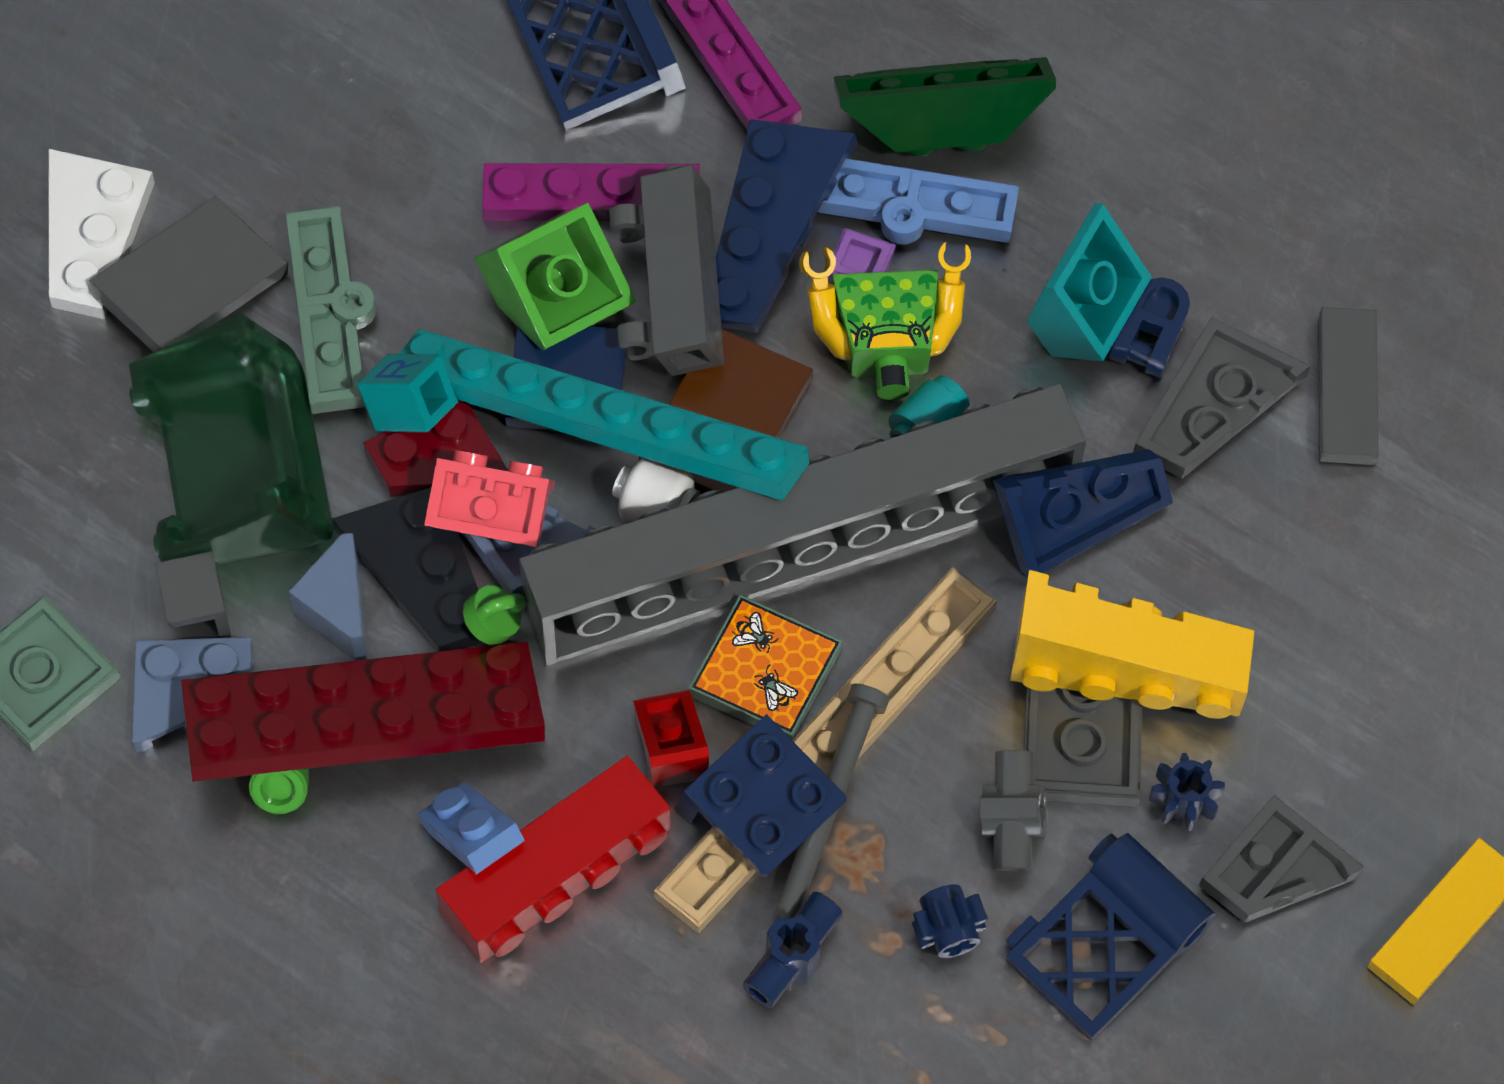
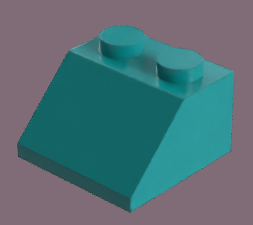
M1095 203L1027 319V323L1051 357L1104 361L1152 278L1104 204Z

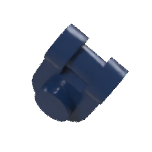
M1162 277L1151 279L1116 338L1109 359L1124 365L1128 360L1146 367L1145 373L1161 379L1186 323L1190 299L1184 287L1172 279ZM1139 331L1157 336L1158 340L1155 346L1136 340Z

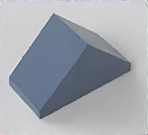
M353 533L341 534L291 588L289 597L294 617L354 661L366 660L359 567Z

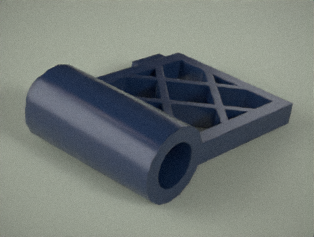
M1112 833L1106 836L1089 855L1088 860L1094 864L1090 872L1040 922L1030 915L1006 939V943L1012 948L1006 955V960L1091 1041L1175 957L1181 955L1193 945L1210 926L1216 916V913L1129 833L1123 834L1119 838ZM1088 894L1107 910L1108 931H1072V910ZM1114 917L1128 930H1114ZM1065 918L1066 931H1052ZM1108 941L1109 972H1073L1072 942ZM1115 941H1141L1156 955L1142 971L1115 972ZM1040 942H1066V972L1041 973L1025 957ZM1109 982L1110 1003L1091 1020L1074 1004L1073 983ZM1116 982H1130L1116 996ZM1053 983H1067V997Z

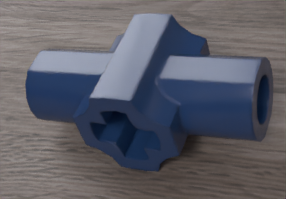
M813 891L793 918L785 919L779 917L767 932L765 955L743 982L744 990L758 1003L768 1008H773L793 981L802 980L807 982L819 966L820 945L842 918L843 911L824 894ZM794 943L803 946V954H800L796 949L791 956L782 953L783 945H786L790 950Z

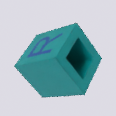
M387 354L357 383L376 431L429 432L458 403L440 354Z

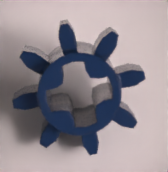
M1182 753L1179 763L1174 765L1173 768L1164 763L1159 764L1156 778L1161 784L1152 786L1149 801L1155 803L1162 802L1164 814L1161 821L1163 823H1167L1172 819L1184 823L1186 829L1191 831L1195 820L1201 815L1207 819L1214 820L1219 807L1212 799L1222 797L1225 782L1219 780L1212 781L1210 773L1212 761L1208 760L1202 764L1189 760L1187 753ZM1188 788L1192 789L1186 795L1181 794L1185 792Z
M952 884L931 890L920 898L919 903L922 910L913 913L915 921L912 922L921 949L935 944L939 957L951 958L965 954L981 943L978 932L987 929L985 922L988 920L979 894L965 898L961 886Z

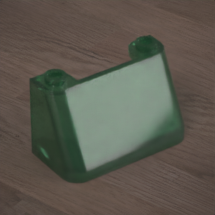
M241 313L129 364L132 387L129 391L131 403L140 416L147 417L153 423L162 427L176 516L171 515L158 521L156 527L157 534L153 538L154 548L161 562L212 551L217 566L309 549L332 538L333 523L313 414L310 408L306 377L298 356L287 343Z

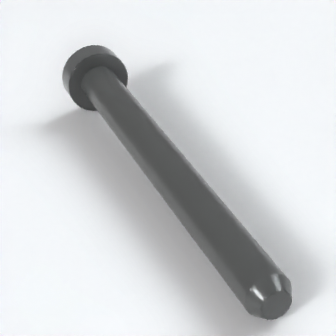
M855 683L850 688L847 701L853 707L827 773L830 780L844 794L874 715L884 714L890 700L889 696L882 691L864 684ZM838 810L799 846L774 911L773 923L779 917L785 919L793 918L802 907Z

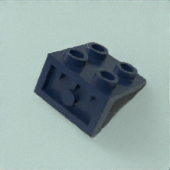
M766 714L683 791L674 809L689 824H692L702 815L760 876L767 877L845 803L846 795Z

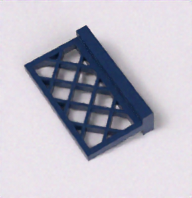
M507 0L565 130L662 88L666 96L686 88L678 62L648 0H598L597 4L584 0H542L557 5L548 25L527 19L526 16L534 0H521V2L519 0ZM610 1H612L615 10L608 8ZM568 8L591 15L582 35L559 29ZM602 18L623 25L624 28L616 46L593 39ZM534 34L543 36L540 43H538ZM553 40L576 46L567 67L546 61L545 57ZM629 42H631L635 51L627 49ZM587 50L610 56L601 77L578 71ZM621 60L642 66L646 77L627 85L612 81ZM553 75H554V76H557V77H561V80H560V82H559L558 85H557V83H556V81H555ZM572 81L595 88L589 102L568 110L564 98Z

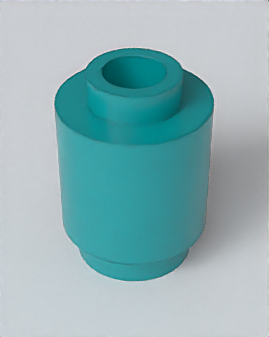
M940 375L934 380H926L890 415L888 420L891 428L890 437L893 438L906 434L912 427L922 422L935 421L940 423L960 416L970 407L967 394L955 381L946 376Z

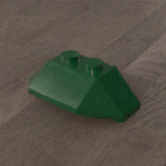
M1047 57L1030 58L1029 60H990L857 73L854 76H834V88L840 108L896 153L905 152L913 156H924L933 153L936 149L958 147L966 151H978L985 149L989 144L1004 143L1056 89V77Z

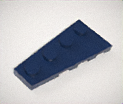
M750 119L716 254L721 328L758 333L789 275L787 268L799 246H804L813 229L811 223L823 200L828 201L838 182L836 176L846 157L850 159L858 144L855 133Z

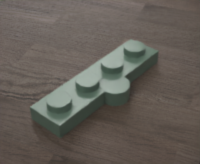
M340 206L286 213L311 413L318 414L366 407L357 385L363 378L357 330L366 327L373 321L376 316V303L372 290L366 284L359 281H350Z

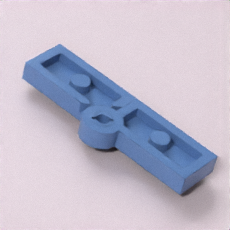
M845 159L836 176L838 181L828 201L823 200L818 210V213L880 222L884 236L896 244L915 242L921 237L923 230L1010 243L1019 186Z

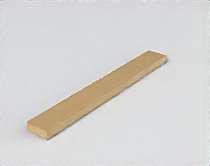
M952 567L793 739L794 743L827 775L853 707L847 701L850 688L855 683L864 684L882 691L889 696L890 700L884 714L874 715L858 757L859 759L996 609L997 600ZM712 827L654 890V898L699 934L751 878L756 870Z

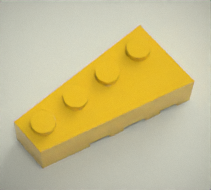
M1029 570L1019 617L1010 681L1022 682L1027 688L1036 691H1052L1056 688L1079 691L1083 696L1093 700L1103 701L1114 697L1138 700L1142 706L1150 709L1162 710L1172 706L1194 709L1198 714L1214 719L1226 718L1229 715L1240 716L1248 693L1255 630L1188 612H1181L1176 614L1174 619L1163 617L1162 612L1154 606V603L1132 598L1129 602L1118 605L1100 600L1098 598L1099 588L1076 582L1072 592L1048 586L1049 575Z

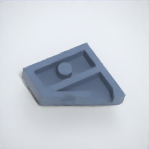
M251 637L136 641L132 744L135 752H144L154 747L153 740L182 726L186 730L181 680L253 672L254 646Z

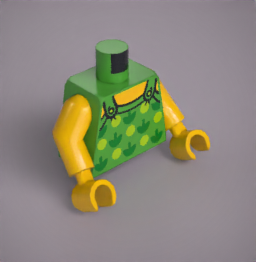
M946 242L943 243L938 252V261L945 271L944 278L939 280L938 270L833 274L832 284H829L828 276L834 271L836 266L834 253L827 247L823 248L826 265L819 273L814 272L810 268L808 252L804 251L799 259V267L804 275L812 280V286L808 288V297L815 334L835 358L847 361L848 369L852 376L856 378L875 377L877 395L880 398L897 400L906 397L910 392L909 375H923L927 373L930 357L944 353L962 321L965 282L960 280L961 271L969 265L971 260V251L967 244H965L964 262L959 266L952 267L944 260Z

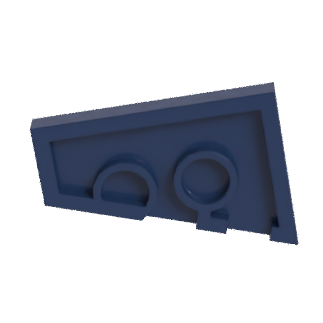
M1150 449L993 480L1019 569L1027 577L1029 570L1045 573L1173 503L1162 459Z

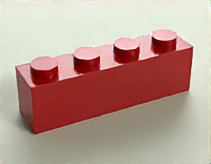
M627 755L522 828L520 832L525 841L477 875L466 867L436 888L439 911L480 963L493 954L496 957H502L514 950L525 937L524 932L541 920L549 923L562 916L573 903L572 898L589 886L593 889H598L610 882L620 871V865L636 853L643 856L658 848L667 838V831L671 829L670 806Z

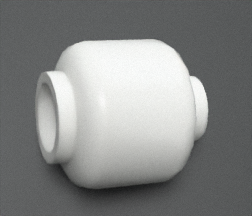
M641 458L633 468L625 465L619 472L612 489V496L619 499L618 515L625 523L637 521L644 513L656 508L671 510L692 503L700 495V491L695 489L694 477L690 472L646 458Z

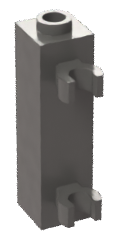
M693 165L668 166L661 169L659 173L640 177L641 205H616L609 209L610 228L612 231L620 230V241L622 243H632L645 238L651 322L633 321L617 326L619 347L621 349L628 348L630 360H641L655 355L672 376L725 364L710 188Z

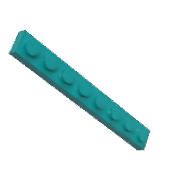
M419 329L398 353L440 354L457 400L780 501L784 500L810 464L808 447L426 330Z

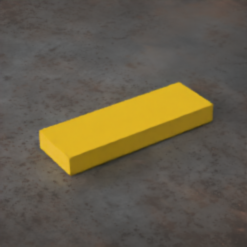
M1478 838L1370 960L1367 968L1412 1005H1415L1504 903V857L1481 838Z

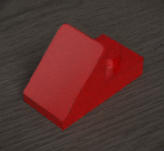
M690 690L633 700L636 723L645 751L648 778L652 786L658 788L695 781L708 769L709 749Z

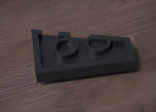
M431 487L332 518L333 528L339 536L341 534L353 533L356 551L363 559L364 566L376 580L379 579L397 600L399 608L436 652L464 649L482 643L470 632L463 616L465 601L478 590L458 533L424 526Z

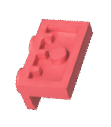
M454 450L452 461L437 458L424 526L539 547L549 492H553L555 484L553 480L542 478L543 467L510 461L508 471L486 467L488 456Z

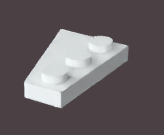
M49 149V299L52 308L105 320L108 309L90 293L89 280L129 254L155 183L152 171Z

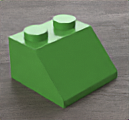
M589 203L564 211L474 257L497 306L541 350H545L637 302Z

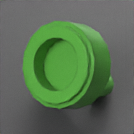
M486 585L470 595L465 601L463 607L465 624L479 641L488 645H499L517 633L521 626L522 616L520 611L525 608L527 599L518 593L509 594L505 589L496 585Z
M309 768L251 775L249 791L254 803L264 811L273 814H286L296 810L304 803L308 793Z

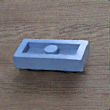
M465 781L455 788H450L440 793L431 805L417 814L426 832L476 875L525 841L517 824Z

